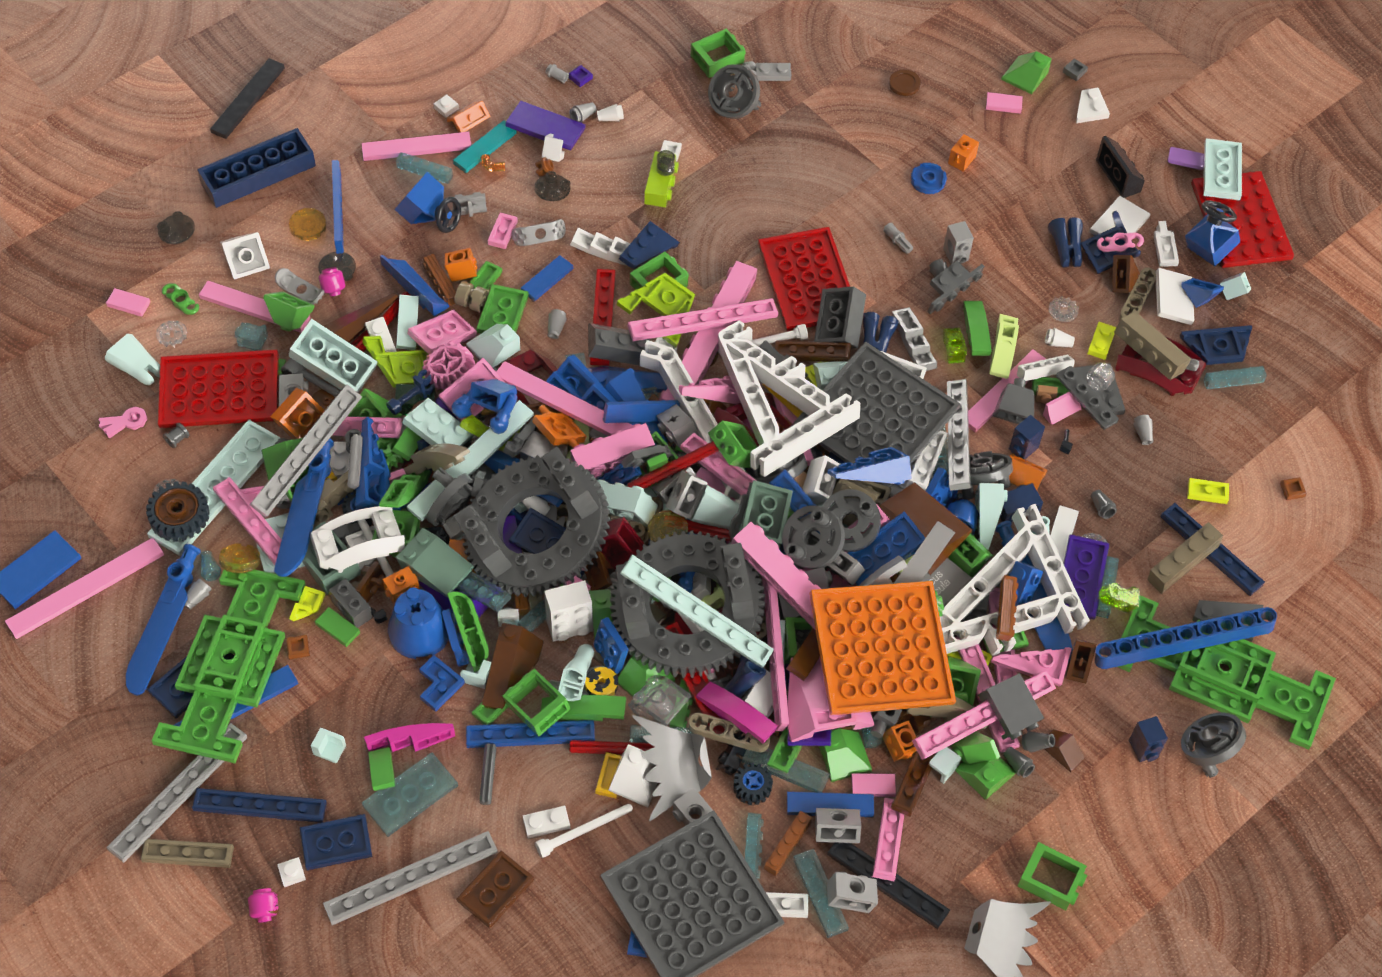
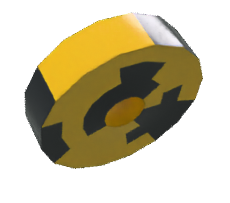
M607 667L592 669L586 676V692L589 695L614 696L618 690L617 674Z

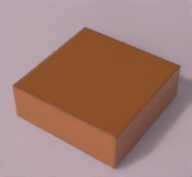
M1300 477L1281 480L1280 482L1286 500L1304 498L1307 494Z
M307 635L286 638L289 660L310 656Z

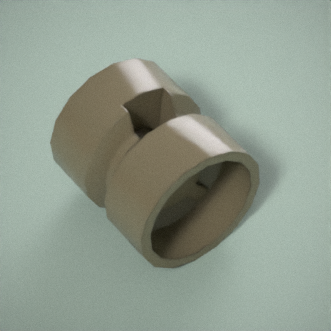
M462 281L455 294V304L462 307L469 306L471 310L480 313L485 306L489 290L480 286L475 288L473 284Z

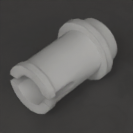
M549 64L546 69L548 77H553L562 83H565L569 77V73L557 68L555 64Z

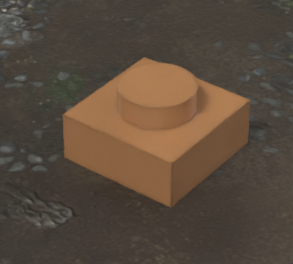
M1038 385L1035 402L1047 404L1056 399L1058 387Z

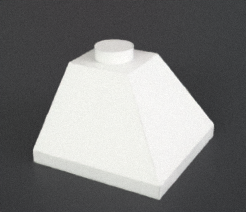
M258 232L220 242L234 279L270 268Z
M628 744L622 754L608 791L648 808L657 782L647 781L645 777L656 765L642 757L641 754L645 751Z

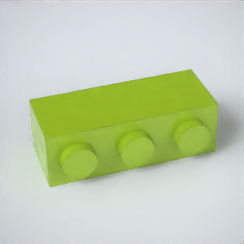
M655 151L645 189L644 204L666 207L667 201H671L672 190L670 188L675 185L676 176H674V173H678L679 162H676V154Z

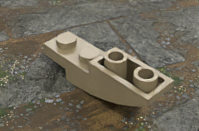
M455 444L430 445L411 455L414 463L405 467L404 471L406 475L414 472L418 475L430 468L433 471L440 467L443 470H447L453 464L455 466L464 461L465 458L463 456L470 453V450Z
M348 471L334 482L330 478L324 482L313 528L324 521L327 522L333 516L330 509L346 497L349 492L351 493L355 490L347 486Z
M955 697L956 703L954 705L906 709V712L913 716L942 717L946 723L974 707L964 700Z

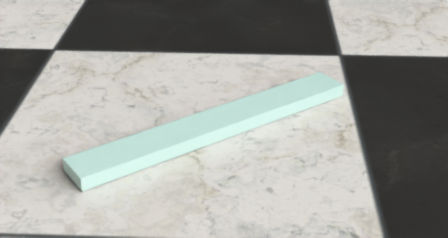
M519 400L510 413L511 417L508 428L504 433L496 434L489 428L468 448L470 453L463 456L465 458L464 461L455 466L453 464L452 467L445 471L453 478H457L464 473L471 476L534 416V412ZM435 479L407 506V509L422 522L426 518L432 504L445 487Z
M634 555L629 558L622 569L621 575L759 667H764L774 650L772 647Z

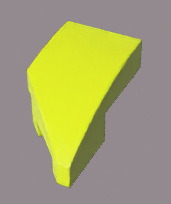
M305 586L298 603H295L289 619L296 621L317 613L326 595L325 592Z

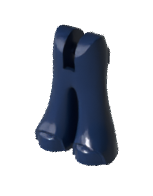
M1056 218L1048 224V232L1055 240L1062 267H1069L1070 258H1072L1073 267H1081L1083 222L1080 218H1069L1067 225L1065 218ZM1067 232L1069 235L1070 245H1068Z
M875 312L864 313V343L867 342L879 351L886 353L899 320L893 316L883 317L878 342H876L875 336L880 316Z
M741 655L736 673L724 689L742 699L746 691L766 675V670Z

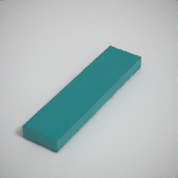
M503 120L453 159V164L465 173L469 172L517 134V130L506 127V121Z

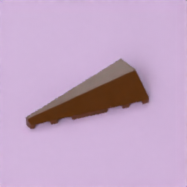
M396 293L390 294L324 325V327L350 343L356 336H359L366 330L365 322L377 319L399 296Z

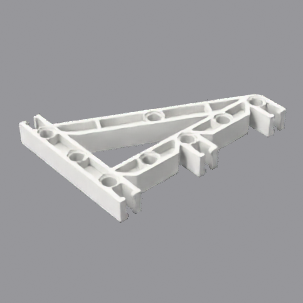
M739 320L719 332V353L759 444V447L750 452L751 468L756 470L760 465V474L765 477L859 419L860 402L856 400L854 404L850 405L852 398L846 393L830 403V396L805 379V365L803 363L795 367L797 360L791 356L775 365V358L752 343V328L747 327L743 331L744 323ZM759 381L809 416L784 432L779 433V426Z
M1036 504L1030 505L1026 512L1024 507L1016 510L1012 520L1018 533L942 610L943 616L939 617L947 654L975 646L980 643L983 637L992 656L1000 653L1003 645L996 639L997 629L991 626V624H994L997 627L998 612L962 621L1001 582L1003 576L1008 575L1012 571L1015 561L1021 562L1027 553L1034 567L1044 571L1040 581L1048 597L1017 606L1016 613L1014 614L1016 622L1013 625L1015 633L1051 623L1056 616L1065 634L1072 632L1076 625H1078V630L1083 629L1090 621ZM953 635H957L960 640H957ZM1014 637L1009 641L1001 640L1005 646V652L1011 651L1016 644Z

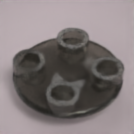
M549 171L545 176L536 181L534 190L543 200L560 201L569 195L571 183L566 178L556 175L553 171Z
M176 211L172 216L158 223V235L162 241L168 244L182 243L193 235L195 231L194 221L189 216L183 215L182 212Z
M331 252L320 260L318 270L321 274L322 270L326 268L336 267L337 270L342 271L344 280L349 281L353 278L356 263L354 258L348 253L336 254V252Z

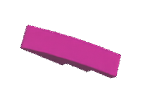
M711 681L696 695L697 699L719 717L732 722L745 734L749 732L762 744L777 729V725L761 712Z
M416 724L380 731L365 736L364 740L368 752L390 746L391 751L395 752L410 745H413L416 752L455 737L453 724Z

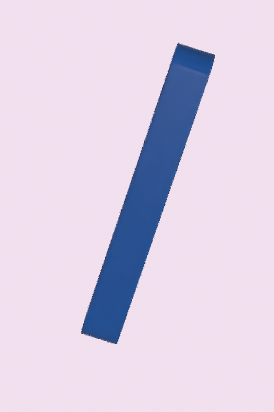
M1264 607L1103 642L1096 647L1094 661L1097 667L1109 669L1269 634L1274 630L1277 613L1272 608Z

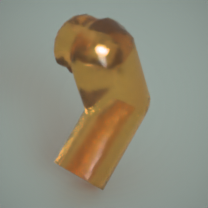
M484 154L481 156L480 163L488 171H506L505 161L493 162L490 160V155Z

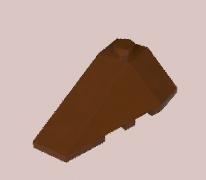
M502 623L482 701L484 707L503 709L506 704L503 695L510 687L516 685L525 674L529 673L531 668L539 661L544 641L526 628Z

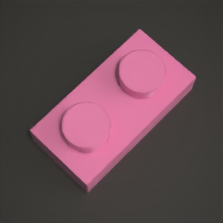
M500 213L489 236L488 245L506 249L512 236V230L518 222L517 217Z

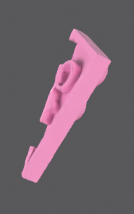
M1067 647L1061 650L1048 649L1042 652H1021L1014 655L1002 654L993 656L991 663L1030 677L1046 670L1054 685L1060 687L1072 648Z

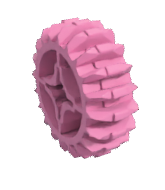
M452 342L449 346L445 343L443 347L438 346L437 350H431V354L426 355L427 360L423 361L424 366L422 368L427 370L425 378L431 374V386H435L437 390L441 388L445 390L475 365L472 353H470L466 346L463 347L460 343L456 345Z

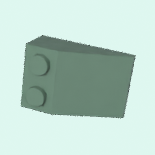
M753 480L740 531L752 522L754 525L760 526L764 531V535L769 540L775 541L780 549L782 533L787 521L793 491Z
M324 521L323 523H321V524H319L318 526H316L315 528H313V529H312V532L315 531V530H316L317 528H319L320 526H322L323 524H325L326 522ZM332 530L338 552L340 553L348 549ZM310 538L308 549L302 562L326 595L330 594V588L345 578L351 581L361 574L359 563L343 569L342 573H338V570L330 567L328 570L320 568Z
M424 528L396 556L402 569L409 566L419 581L448 597L447 593L452 592L474 568L471 563L443 540Z

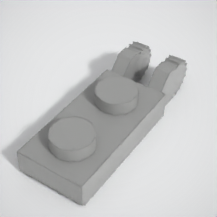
M747 61L742 64V66L750 69L757 76L758 81L791 80V63L755 64L753 61Z

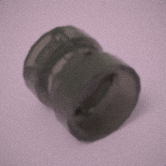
M669 150L659 152L657 154V172L663 176L673 174L675 170L674 153Z

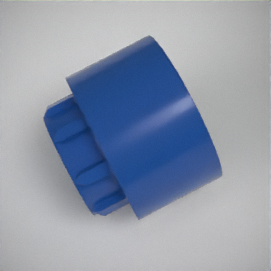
M963 499L949 504L947 509L971 528V534L974 536L979 520V512L972 502Z

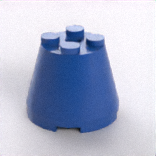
M409 588L401 594L395 602L388 623V635L391 645L398 653L408 658L416 659V657L433 656L440 652L449 641L442 615L444 609L427 591Z

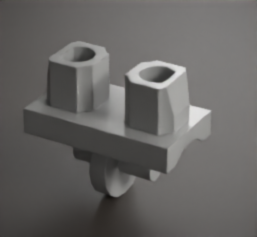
M475 192L472 195L466 196L459 194L454 197L461 205V215L469 214V217H473V213L487 212L485 193Z

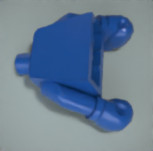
M497 379L472 382L471 389L467 394H463L453 402L451 406L452 412L460 419L467 418L472 415L470 408L474 403L495 411L497 415L490 420V428L494 433L502 434L508 428L511 417L510 413L517 402V389L514 385Z

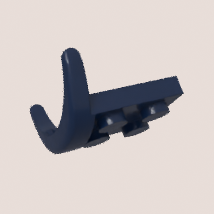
M1117 211L1112 212L1115 227L1081 242V247L1097 274L1113 267V255H1132L1133 258L1141 255V251L1136 247H1129L1122 252H1103L1098 249L1097 241L1100 238L1104 239L1101 245L1108 246L1109 242L1105 240L1106 237H1113L1117 233H1127ZM1123 239L1115 241L1119 246L1126 243Z

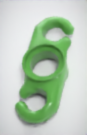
M174 283L166 284L162 288V294H166V297L171 299L173 305L183 313L193 315L198 312L199 304H195V301L189 297L187 291ZM168 289H174L172 293L166 294ZM179 296L186 297L182 302L176 301V298ZM195 304L194 309H187L189 305Z

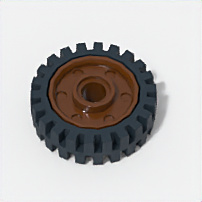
M175 481L174 486L167 483L165 484V489L162 486L158 488L159 493L154 491L152 493L153 498L149 497L146 514L151 528L159 537H164L168 541L172 538L174 542H178V538L185 541L186 536L189 535L191 539L195 537L194 532L199 534L201 528H205L210 513L208 502L200 488H195L192 483L188 485L187 482L182 481L180 485L178 481Z

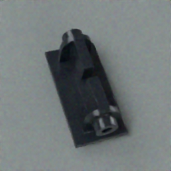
M739 731L734 734V737L737 740H742L745 738V735L742 737L743 732ZM728 744L726 750L717 759L719 764L716 770L724 768L725 773L728 775L736 773L742 761L736 754L744 757L748 749Z

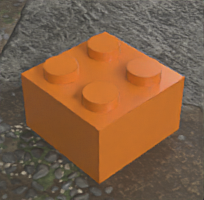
M296 388L270 418L292 439H299L307 434L325 410L306 391Z

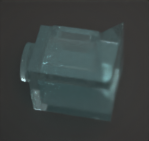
M242 322L240 327H237L235 330L238 346L254 351H260L268 337L266 325L257 326Z

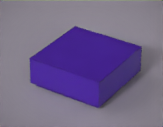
M582 65L575 68L568 75V78L579 87L593 79V74Z

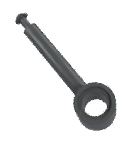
M292 358L281 367L283 375L303 373V377L331 395L336 397L340 393V390L306 371V367Z

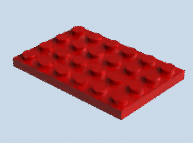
M1261 171L1242 173V196L1240 200L1203 196L1204 178L1192 179L1191 185L1203 217L1207 213L1202 209V203L1209 200L1228 206L1237 215L1236 221L1228 223L1239 230L1240 243L1220 261L1222 268L1293 260V250Z
M830 227L758 239V246L786 331H792L802 324H805L806 328L817 326L823 289L850 287Z
M278 350L161 357L158 410L159 428L176 427L177 423L188 427L246 423L248 420L252 422L274 421L270 416L278 409Z

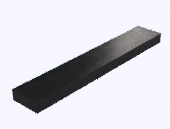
M269 58L210 128L211 133L227 139L285 69L284 64Z
M834 842L827 852L829 857L857 876L864 875L868 878L877 879L878 890L936 929L941 926L950 912L949 908L898 874H896L894 881L872 877L875 859L852 843Z

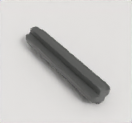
M490 743L485 744L479 798L482 805H490L492 800L496 745Z

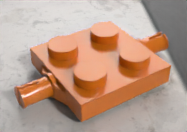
M541 405L538 408L542 415H534L532 422L552 445L568 444L574 448L580 445L579 443L585 442L587 436L568 415L553 413L545 405Z

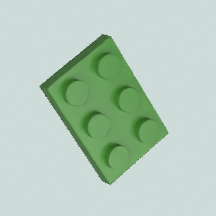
M492 284L476 328L477 333L481 334L495 324H508L516 333L529 297V292Z

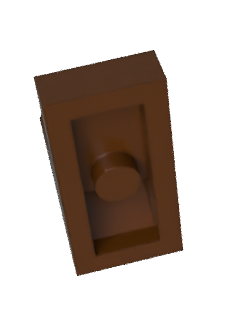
M600 551L596 552L597 559L592 558L593 565L587 564L586 566L588 571L585 574L591 586V591L604 590L612 586L609 574L614 572V568Z

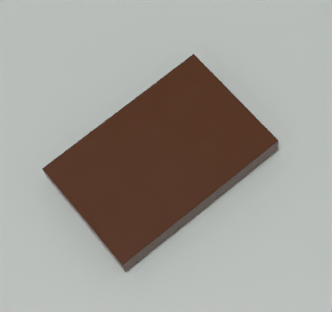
M501 850L456 900L483 924L491 928L534 881V876Z

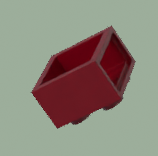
M625 517L607 522L610 528L606 529L608 535L603 537L606 543L600 544L602 548L600 552L614 570L616 565L624 564L625 561L628 562L631 555L636 556V550L642 551L643 545H645Z

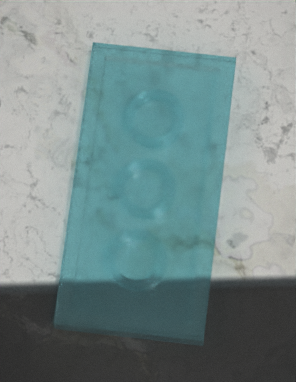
M431 752L395 778L394 787L378 790L364 800L362 806L386 836L389 837L458 786V782Z

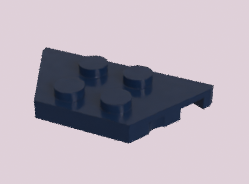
M1252 325L1181 331L1180 338L1206 365L1243 362Z

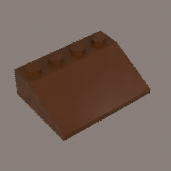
M915 482L879 506L890 521L905 511L925 538L937 521L955 532L927 572L930 576L972 532L971 528Z

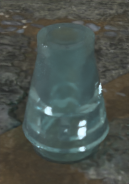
M204 551L200 554L201 576L206 581H215L220 577L221 568L213 557L212 552Z

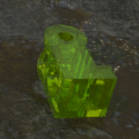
M959 327L944 329L943 341L947 350L948 364L965 362L967 347L961 329Z
M1113 582L1099 590V599L1105 605L1126 613L1139 608V588L1131 587L1125 589Z

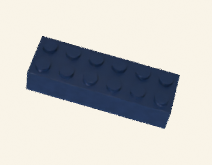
M295 128L201 167L197 171L203 188L214 206L218 208L313 168L316 164L312 149L299 129Z

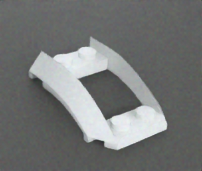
M378 506L355 510L336 517L311 532L310 538L320 568L328 570L330 567L338 570V573H342L343 569L356 563L389 556V553L401 552L405 548L404 535L401 536L392 510L393 507ZM372 518L379 539L355 545L339 553L332 530L350 522Z

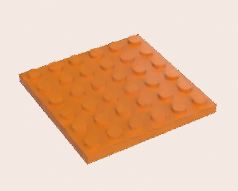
M933 581L814 589L809 592L830 715L954 705L956 703Z

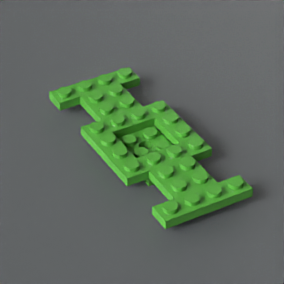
M226 563L219 579L220 585L237 588L227 614L223 615L222 618L204 615L175 684L176 690L194 693L180 727L159 722L152 738V744L236 763L243 745L242 741L224 737V734L237 703L256 708L259 705L285 639L284 632L267 628L278 599L284 598L299 602L306 584L305 580L287 576L280 577L277 574ZM228 653L235 654L234 658L230 660L224 659V656Z
M1140 595L1121 638L1171 628L1152 620L1159 603ZM1245 639L1147 660L1175 672L1169 690L1217 711L1233 714L1241 721L1249 723L1256 707L1294 723L1289 742L1308 750L1312 745L1336 678L1316 670L1310 685L1307 686L1272 671L1271 665L1276 653ZM1133 663L1118 666V668L1130 672ZM1220 664L1228 665L1230 670H1222Z

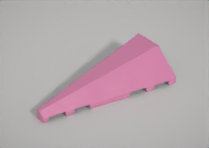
M727 375L723 379L712 378L699 381L698 385H695V383H689L688 386L679 385V392L684 396L732 404L741 403L731 378Z

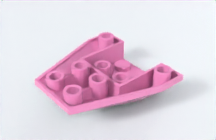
M820 657L804 681L790 672L787 701L789 725L787 729L791 742L811 738L814 732L852 725L853 730L874 726L871 712L830 715Z

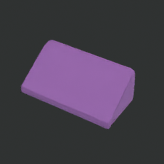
M1175 147L1170 148L1167 158L1168 163L1199 170L1204 169L1203 153Z

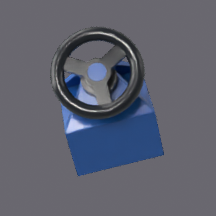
M428 172L394 209L410 224L436 220L437 228L443 233L453 231L461 217L459 201L454 197L444 199V186ZM452 202L455 205V210H449L447 204ZM455 216L452 224L449 227H447L449 221L452 219V217Z
M1209 200L1202 203V209L1207 215L1185 235L1187 248L1215 267L1240 243L1239 230L1228 223L1236 221V213L1222 203Z

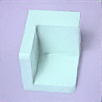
M1245 272L1224 279L1220 283L1221 286H1224L1223 293L1226 300L1244 295L1251 290Z
M483 660L480 670L477 672L473 671L472 665L469 663L466 670L461 671V677L465 680L466 684L485 689L492 662Z
M323 728L319 729L311 744L313 755L333 763L338 762L346 747L343 736Z
M945 747L937 752L929 762V765L942 774L940 781L944 784L959 766L961 757L948 747Z

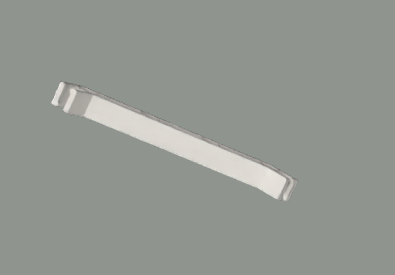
M647 340L645 350H642L640 354V366L660 373L674 399L680 402V408L693 420L699 437L707 443L712 442L713 440L708 432L718 424L704 399L684 396L679 392V385L688 386L689 383L694 382L676 351L671 347ZM722 481L726 488L724 495L728 498L736 499L735 502L740 504L742 496Z

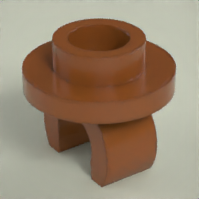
M543 157L541 161L535 163V166L539 169L536 170L539 176L552 174L554 165L550 159Z

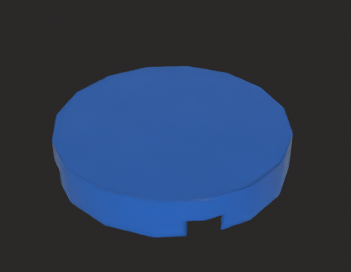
M922 163L920 166L913 168L911 173V184L916 190L925 194L940 192L945 187L947 181L946 172L934 163Z

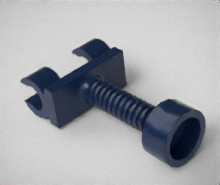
M421 370L418 376L415 375L413 377L415 386L407 393L398 398V400L392 398L386 402L387 408L393 415L396 416L402 411L401 406L415 395L419 394L425 399L427 395L434 392L433 385L429 389H425L432 380L431 374L427 378H422L427 375V370Z

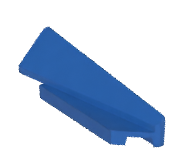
M380 255L381 265L411 296H419L418 304L423 309L426 308L433 316H436L449 308V304L441 299L405 260L388 259Z

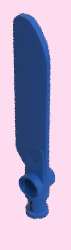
M329 438L309 463L308 474L295 487L274 567L275 574L280 577H286L293 573L306 555L325 478L331 473L329 465L331 459L330 450L334 446V441Z
M1011 521L1001 522L995 529V532L999 533L1002 539L1001 544L1003 547L1015 536L1011 528ZM1026 554L1021 562L1034 566L1028 554ZM1041 581L1038 584L1032 601L1048 597ZM1057 616L1051 623L1034 628L1045 650L1072 648L1070 636L1068 633H1064Z
M185 544L180 559H177L176 562L167 568L168 580L128 664L125 676L126 686L133 695H141L146 690L187 601L188 595L185 587H188L193 581V563L201 553L199 548L191 544Z

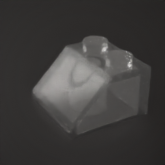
M653 675L647 679L644 687L634 694L628 706L636 716L667 726L692 696L666 676Z

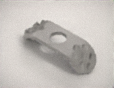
M562 219L527 227H516L512 230V239L519 246L558 240L565 235V223ZM539 228L544 229L546 232L545 236L541 239L535 236V232Z
M281 268L275 274V282L279 287L303 301L314 305L318 304V300L324 296L325 291L323 289H319L301 279L288 269ZM300 285L307 287L306 292L302 294L297 293L296 290Z

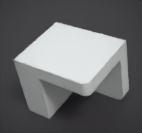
M553 134L545 136L542 158L546 157L553 161H561L565 151H562L563 140L553 138Z

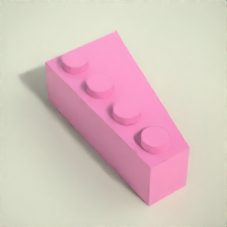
M646 423L642 425L635 424L623 432L619 430L613 432L609 437H599L587 445L580 444L575 446L571 450V462L576 461L578 466L582 465L584 469H588L597 478L606 469H613L619 465L632 451L655 446V443Z

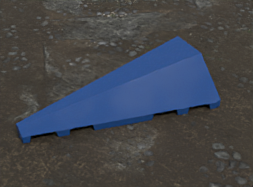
M575 355L568 356L559 369L554 371L546 380L547 383L603 411L605 402H617ZM628 422L631 425L637 424L636 422Z
M632 368L624 371L605 386V389L617 402L649 401L645 398L641 390L642 386L637 382L634 376L635 371ZM659 421L636 422L640 425L646 423L651 434L657 431L666 443L669 442L657 426Z
M369 417L362 421L361 429L363 445L360 485L356 488L355 507L358 509L378 507L381 499L390 487V471L383 450H379L377 445L379 438L377 434H374L371 426L373 419ZM399 507V508H393L392 510H399V511H400V510H401V507Z

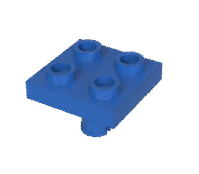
M938 467L926 492L947 509L948 505L956 498L958 490L950 491L949 474L945 469Z
M609 617L601 619L593 644L596 652L600 653L604 659L605 666L619 674L622 671L629 649Z

